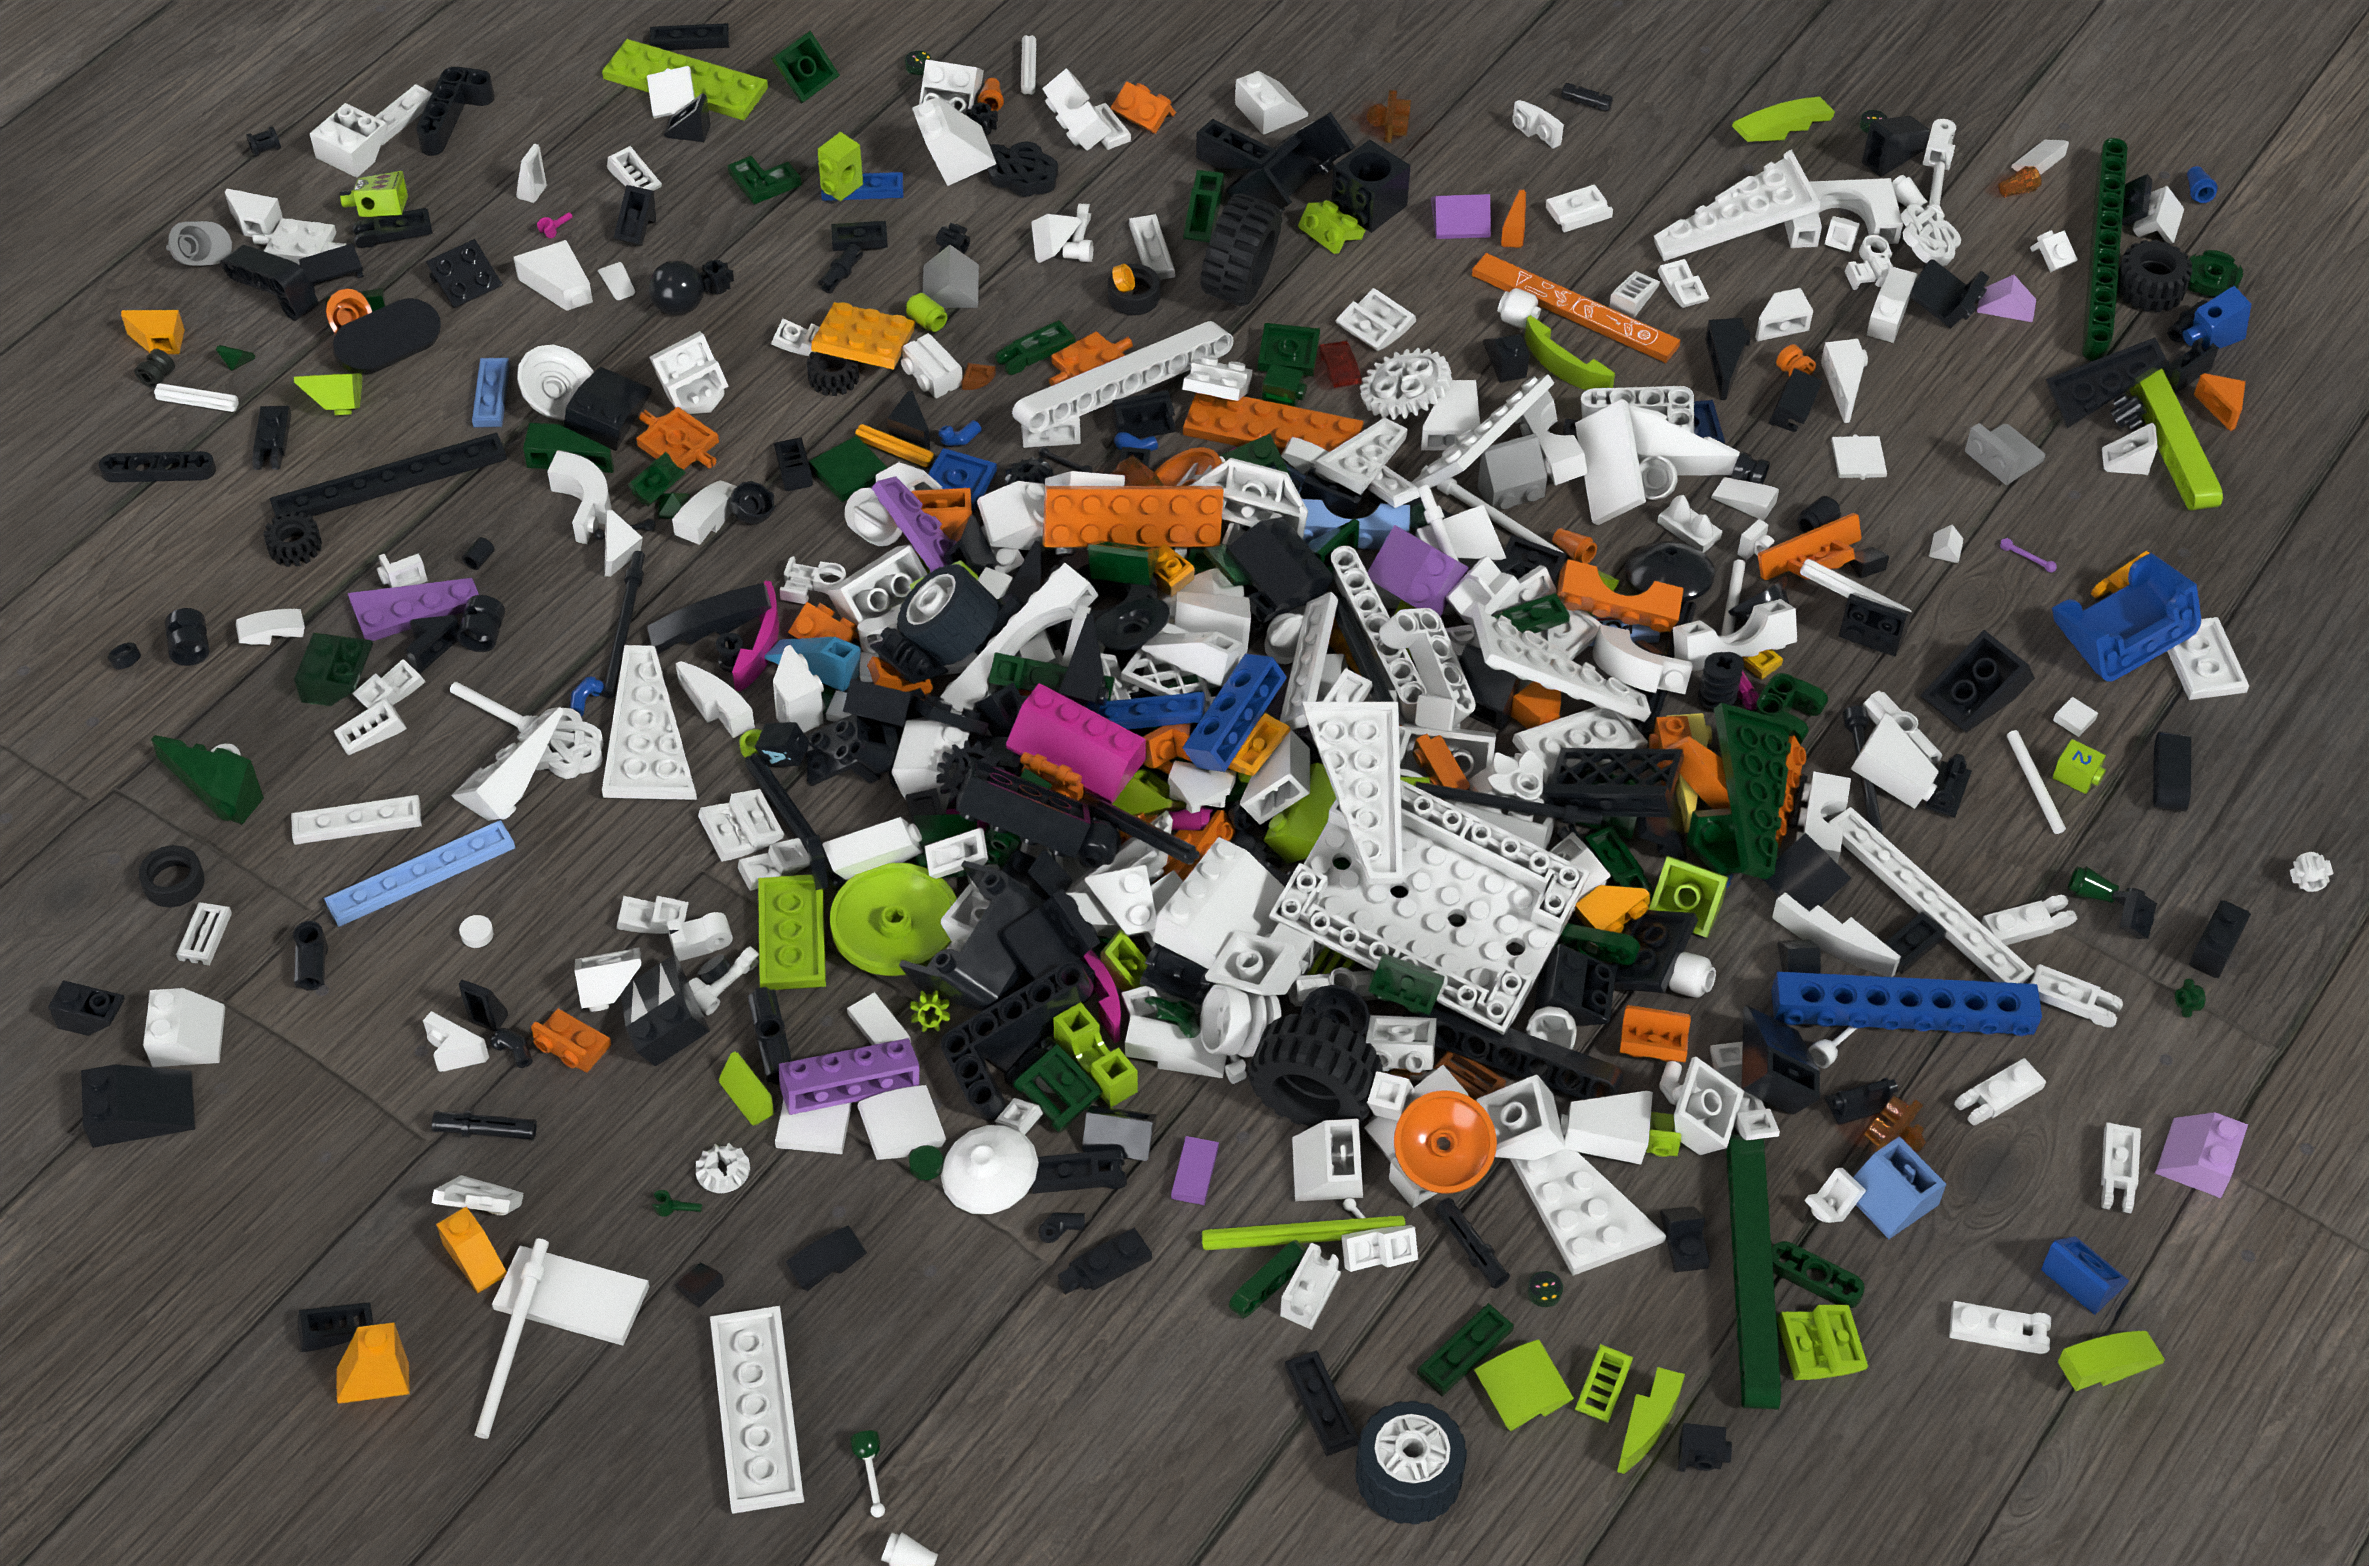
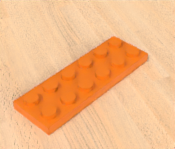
M1196 392L1183 425V435L1240 447L1267 434H1271L1280 455H1282L1288 441L1292 437L1308 441L1331 452L1361 433L1364 421L1244 396L1236 401Z
M1045 486L1042 544L1044 547H1088V544L1094 542L1108 541L1146 547H1161L1164 543L1169 547H1220L1224 489L1222 486Z

